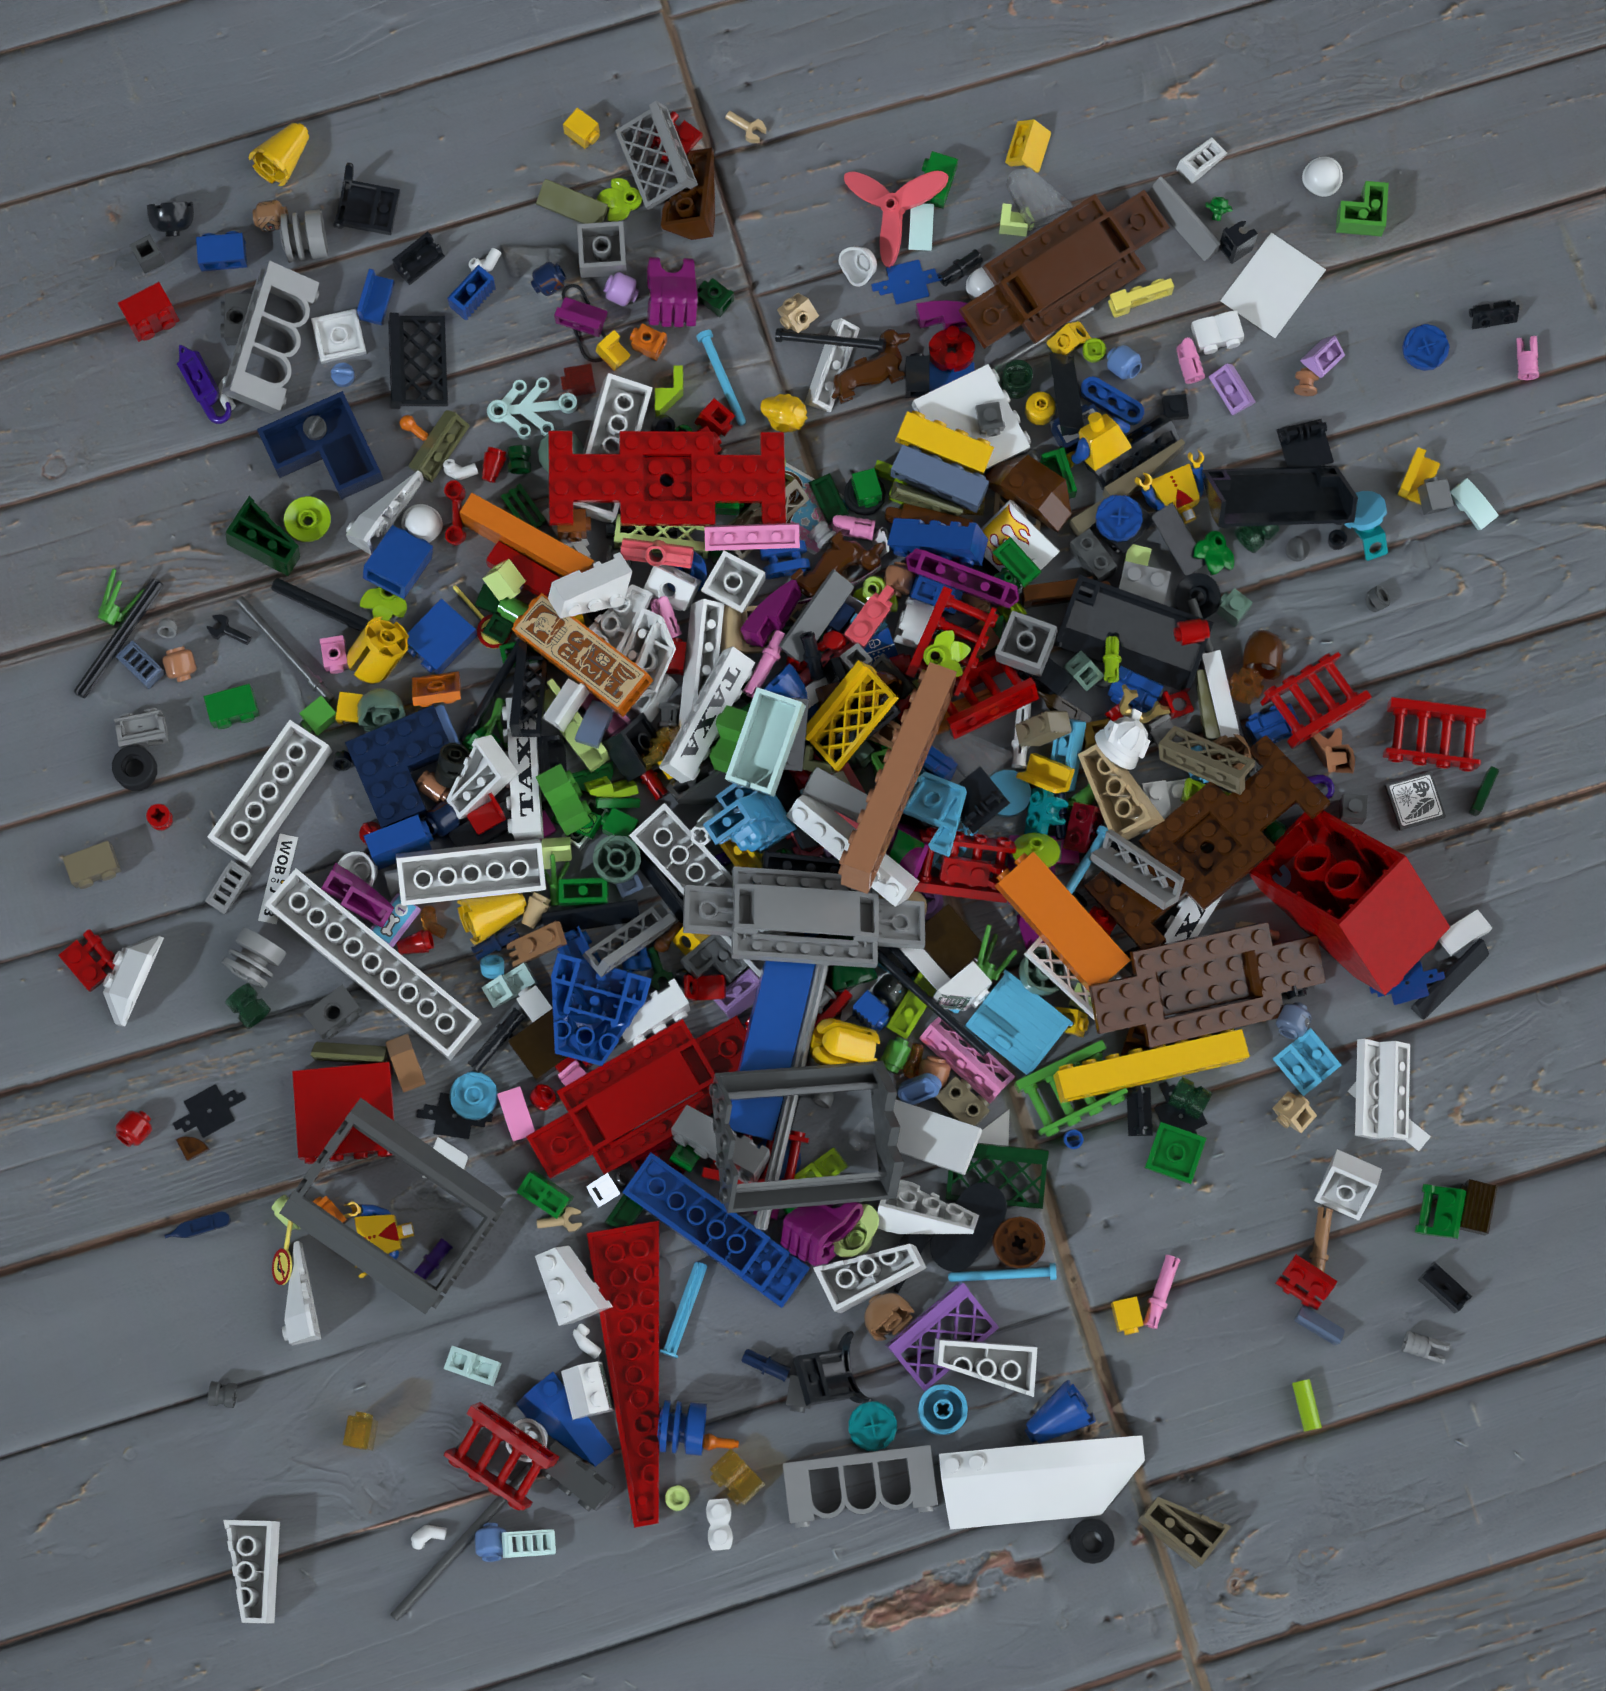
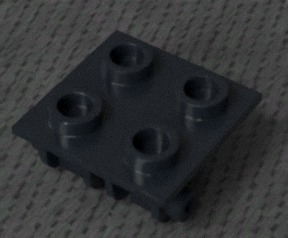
M1322 419L1276 430L1287 467L1322 466L1334 463L1325 433L1327 425L1326 422H1322Z
M981 766L958 784L965 787L967 791L960 816L961 822L973 834L1010 804Z

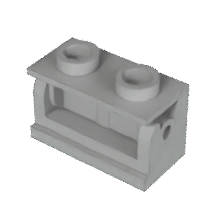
M150 708L144 710L142 714L125 713L120 715V718L114 719L118 747L120 749L132 745L145 748L170 743L165 715L161 710Z

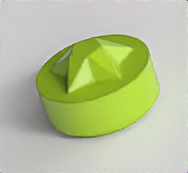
M1091 338L1084 343L1082 354L1087 361L1096 363L1104 358L1106 346L1102 340Z

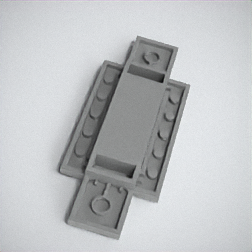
M733 866L732 888L685 885L683 933L732 936L731 958L876 968L878 965V946L924 949L925 902L906 900L895 907L888 900L879 898V894L872 887L869 893L866 894L841 885V875L835 873ZM758 930L845 935L853 936L854 940L757 933Z

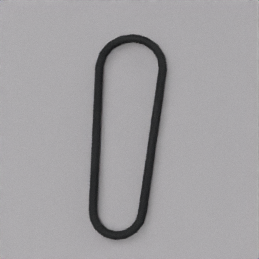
M570 284L563 289V300L566 291L574 287L580 290L586 304L591 305L584 290L579 285ZM573 329L584 358L595 363L603 361L602 358L592 359L586 355L578 332ZM602 329L601 334L605 338L606 335Z

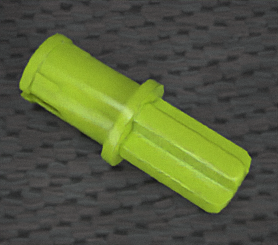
M1108 636L1106 638V651L1102 660L1105 666L1104 681H1108V683L1119 681V663L1122 658L1119 656V639L1116 636Z

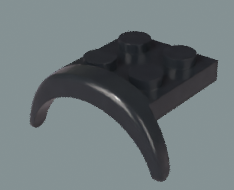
M348 162L345 166L340 201L333 223L334 228L342 229L343 227L392 235L400 189L353 181L354 166Z
M853 1331L843 1335L837 1350L799 1355L793 1358L806 1406L847 1399L856 1403L872 1402V1398L865 1396L860 1391L852 1374L850 1344L854 1336Z

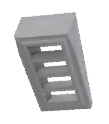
M231 860L205 902L226 915L253 877L252 874ZM233 872H236L242 877L240 880H238L231 874ZM228 879L236 884L235 889L226 883ZM222 887L231 892L230 897L220 891ZM216 895L227 901L225 905L214 899Z

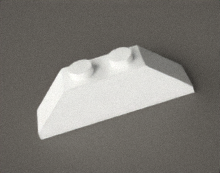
M642 608L622 653L646 671L653 679V682L640 698L657 693L676 651L664 618L645 608Z
M152 936L122 948V951H118L113 960L115 966L112 973H108L104 980L103 986L105 989L103 993L116 1025L126 1026L164 937Z

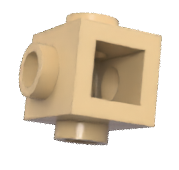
M800 293L786 299L783 305L777 309L781 316L779 319L781 324L787 330L791 329L797 333L807 329L810 323L819 317L809 298Z
M1289 1091L1272 1108L1278 1115L1276 1120L1283 1127L1288 1128L1290 1126L1299 1133H1302L1317 1117L1309 1106L1310 1102L1301 1094L1296 1096Z

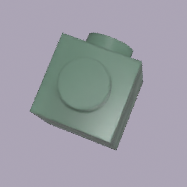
M1234 588L1230 594L1225 592L1221 597L1217 614L1236 627L1250 610L1253 602Z

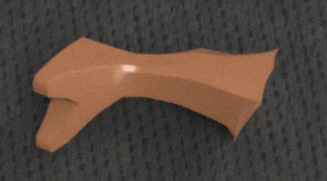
M1336 728L1329 739L1320 733L1310 738L1315 753L1325 768H1328V772H1354L1355 757L1353 749L1348 744L1342 745V730L1340 728Z

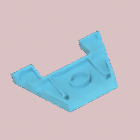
M924 772L918 777L903 813L938 827L939 829L928 846L930 850L949 857L967 791L961 785Z

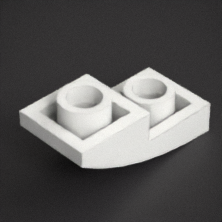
M1476 910L1450 926L1438 941L1449 955L1452 956L1467 948L1471 942L1489 933L1492 927L1479 910Z

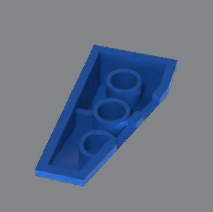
M554 1372L536 1384L516 1403L526 1418L540 1423L550 1437L595 1467L615 1452L589 1417L572 1419L565 1386Z

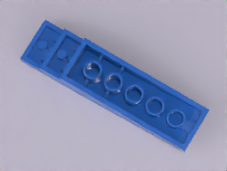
M765 961L759 986L755 994L738 1071L791 1068L815 964ZM783 1096L731 1100L732 1110L729 1121L731 1129L734 1132L772 1141Z
M653 1153L649 1154L622 1192L780 1308H783L810 1269L809 1266L790 1254L789 1251L773 1241L761 1230L756 1229L754 1225L737 1213H727L724 1204H721L720 1201Z

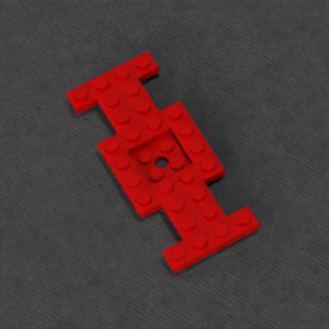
M548 431L549 525L573 526V502L619 503L620 526H715V503H761L762 524L786 523L784 432H761L760 455H714V432L620 431L619 454H573L572 431ZM643 456H691V457H643ZM668 475L673 479V484L665 487L660 483V478Z

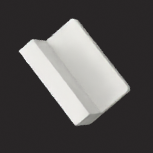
M568 678L542 717L543 720L564 732L590 693L586 686L582 683L577 684Z

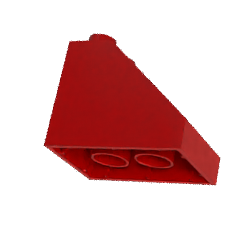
M1324 810L1314 819H1311L1304 812L1273 844L1276 850L1249 872L1257 887L1309 936L1316 935L1319 945L1350 974L1383 995H1386L1393 987L1400 984L1404 975L1426 953L1435 947L1437 941L1450 928L1404 854ZM1283 864L1291 873V881L1285 888L1277 884L1272 878L1275 873L1279 877L1283 875L1279 870Z

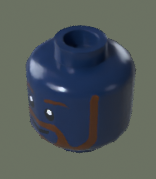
M546 262L533 270L532 277L534 280L531 281V285L536 293L541 292L545 296H551L564 287V280L567 278L558 263Z
M445 801L430 808L426 812V818L424 819L431 834H437L441 837L446 836L460 825V819H458L455 810Z

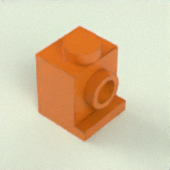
M642 323L640 328L635 327L630 335L632 349L657 361L667 343V334L661 333ZM644 336L651 338L648 341L643 340Z

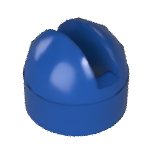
M1070 1129L1064 1134L1063 1140L1067 1147L1077 1149L1083 1144L1084 1138L1080 1131ZM1079 1136V1139L1067 1141V1137Z

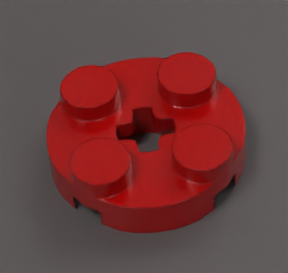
M950 326L945 330L939 331L929 341V359L940 370L954 369V372L961 371L967 368L973 361L975 343L967 333L959 330L956 326ZM953 347L956 349V352L954 353L953 351H950L948 353L947 350L948 348Z

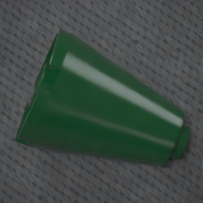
M826 934L827 939L854 940L853 936ZM829 965L830 987L833 992L856 987V985L865 984L878 978L874 968Z

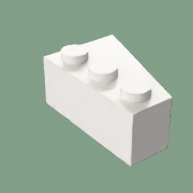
M492 735L474 739L472 743L473 749L469 757L465 758L463 763L465 766L461 774L457 776L446 799L447 803L455 810L458 819L466 818L467 814L490 801L489 793L492 792L493 796H495L518 774V771Z

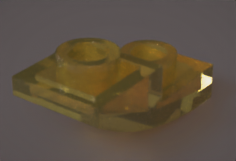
M666 726L656 732L657 736L650 741L652 745L649 749L650 753L642 758L647 767L664 759L680 726L672 729Z

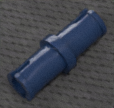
M512 924L505 930L491 935L490 938L474 947L472 946L473 953L483 949V951L475 955L477 960L479 961L496 950L498 952L501 951L503 946L520 938L518 931L508 936L516 931L515 926Z

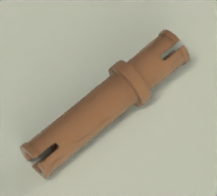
M1318 1207L1313 1250L1309 1254L1312 1265L1324 1272L1325 1262L1329 1258L1327 1248L1333 1209L1326 1208L1324 1218V1207Z

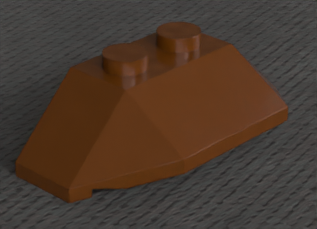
M1029 455L1003 461L993 466L985 476L986 480L989 481L988 488L1006 500L1014 501L1023 511L1057 533L1071 517L1066 479Z

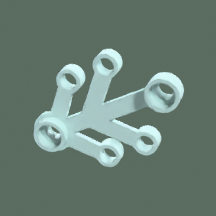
M541 377L520 404L511 405L518 395L521 396L527 392L526 383L523 380H516L513 383V388L502 400H494L488 405L487 415L495 423L505 422L517 431L520 439L526 440L531 436L530 427L527 424H521L512 415L521 414L538 427L541 434L545 436L548 433L543 431L544 427L549 426L552 428L551 431H553L554 426L551 422L539 417L536 412L561 410L566 414H570L577 409L578 404L576 397L571 393L562 394L559 400L535 402L542 393H546L550 389L549 380ZM545 382L547 383V386L545 388H540L539 384ZM523 385L524 388L523 390L518 391L516 390V386ZM571 402L573 405L570 408H566L564 404ZM497 409H502L503 413L501 415H496L495 411ZM522 429H527L528 433L522 435L520 434V431Z

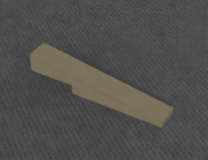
M1181 438L1104 487V499L1111 495H1133L1141 487L1135 483V478H1140L1143 483L1145 481L1143 472L1153 477L1183 450L1184 440ZM1104 499L1071 519L1069 527L1076 537L1089 528L1092 531L1096 527L1095 517L1097 509Z

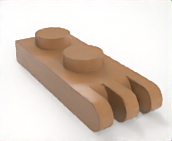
M553 922L506 945L507 950L516 949L509 953L510 959L519 958L512 962V966L515 968L522 963L530 962L566 945L567 942L560 922Z

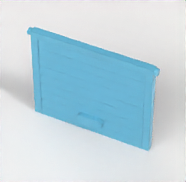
M1005 969L1003 972L1004 976L965 1026L1028 1076L1033 1073L1068 1026H1072L1074 1023L1041 996L1029 992L1017 977Z

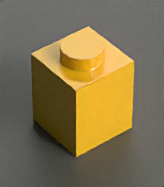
M578 107L563 123L564 134L584 149L590 144L593 145L600 136L599 123Z
M1137 1296L1111 1303L1117 1332L1124 1331V1335L1138 1333V1328L1144 1326Z

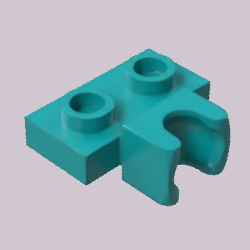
M1032 788L1024 834L1040 833L1047 835L1049 824L1064 825L1066 820L1059 818V811L1062 808L1068 807L1069 803L1064 799L1054 797L1055 793L1042 788Z

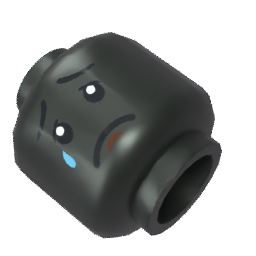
M885 974L873 987L874 996L889 1009H896L908 992V989L892 974Z

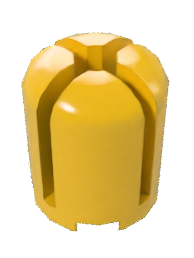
M375 617L367 623L347 654V665L350 671H355L354 676L370 684L379 683L388 678L408 650L407 640L409 635L398 622L393 624L389 621L381 620L382 617Z
M833 1018L824 1019L813 1030L810 1053L819 1065L877 1061L874 1055L876 1043L880 1044L879 1035L874 1029Z

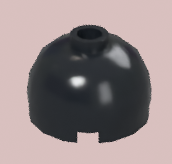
M193 202L147 205L149 222L157 231L166 232V237L180 236V231L186 230L193 221Z

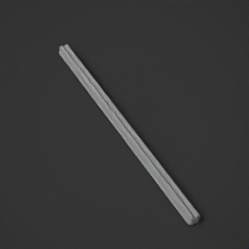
M815 964L791 1068L806 1066L811 1037L829 965ZM799 1095L784 1096L765 1182L779 1181ZM772 1209L757 1212L754 1224L756 1229H768Z

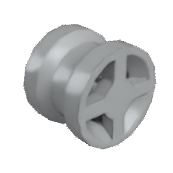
M821 521L809 532L808 537L810 540H815L817 547L823 550L832 543L831 539L837 533L828 528L826 521Z

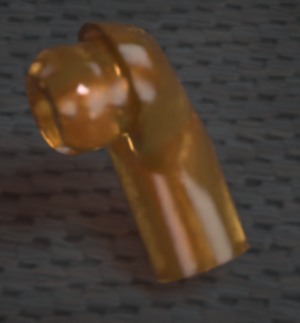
M430 905L425 906L420 913L423 929L425 931L429 930L431 934L443 939L448 929L437 924L435 908Z
M913 1043L911 1055L903 1066L905 1077L911 1079L918 1076L924 1045Z

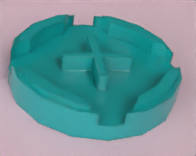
M880 1402L863 1403L852 1412L848 1421V1431L852 1441L858 1447L867 1451H878L886 1448L894 1440L897 1432V1420L893 1411L887 1405Z

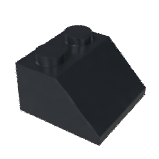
M643 712L601 742L627 782L651 769L666 748V745Z

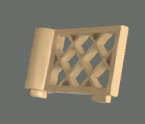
M797 604L788 620L795 623L796 619L792 616L797 611H803L808 604ZM724 605L721 653L730 647H735L743 654L762 653L763 649L767 648V646H763V648L749 647L740 630L747 620V613L753 612L757 606H748L741 613ZM776 630L769 636L765 645L770 643Z

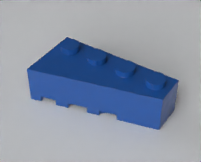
M894 518L887 545L895 555L900 557H907V555L918 548L953 562H959L961 565L973 567V565L982 566L988 538L977 523L969 522L968 527H965L960 522L951 521L950 526H947L936 520H931L929 524H925L924 521L918 519Z

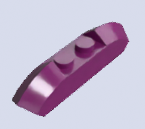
M918 548L906 557L908 571L968 595L1008 609L1019 601L1018 587L1009 582Z

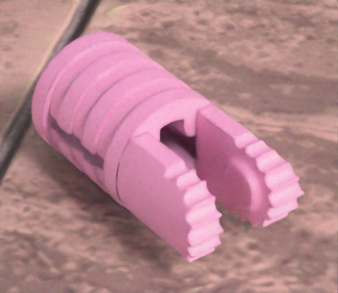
M1537 336L1530 337L1531 351H1524L1523 339L1516 338L1518 378L1520 380H1534L1539 377Z
M1187 337L1177 346L1176 350L1184 381L1186 384H1192L1203 380L1205 374L1203 373V367L1201 366L1200 357L1194 342L1190 337Z
M836 515L833 518L832 530L836 533L841 531L844 536L872 541L876 520Z
M661 596L658 599H651V611L664 618L671 637L674 638L681 635L682 632L669 598Z

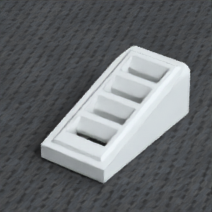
M1211 137L1179 161L1176 170L1189 184H1193L1227 155V152ZM1209 148L1216 156H1213L1207 149Z

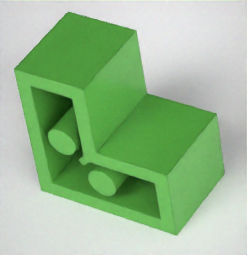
M1365 181L1361 191V202L1341 201L1337 210L1336 233L1382 237L1386 228L1389 183Z
M726 705L723 712L717 716L716 727L720 739L711 748L709 755L715 770L727 773L748 714L747 711Z
M559 764L536 776L539 786L566 836L591 822L588 816L591 813V809L586 800H580L579 797L583 793L570 770L565 772L563 766Z

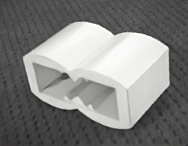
M1237 310L1198 319L1191 324L1198 353L1212 354L1217 352L1218 348L1226 346L1227 349L1238 347L1244 339Z
M727 1498L709 1500L706 1507V1515L710 1523L708 1530L710 1548L712 1551L730 1550L733 1544V1533L729 1526L731 1520L729 1501Z

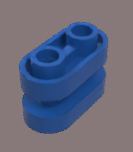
M800 540V548L759 550L761 560L769 561V565L763 568L766 579L792 576L799 568L804 573L811 570L809 559L801 558V555L807 552L806 543L803 540ZM792 557V560L778 562L779 559Z

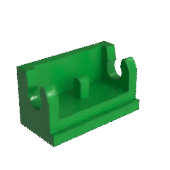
M1064 447L1042 454L1040 463L1065 478L1069 499L1075 498L1077 488Z
M535 1170L527 1174L517 1190L518 1194L556 1219L565 1212L564 1209L574 1198L573 1195Z

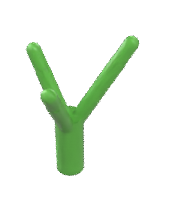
M496 698L492 716L484 725L487 729L485 736L491 735L495 724H497L503 747L507 749L508 744L504 743L503 726L501 723L502 707L505 704V700Z
M551 854V877L546 869H544L546 881L550 885L551 906L560 905L559 879L564 878L570 862L567 861L558 878H556L555 855Z

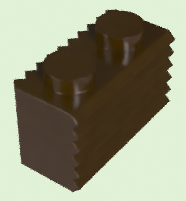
M1469 1179L1465 1184H1461L1460 1189L1466 1191L1460 1230L1485 1236L1489 1234L1498 1186Z

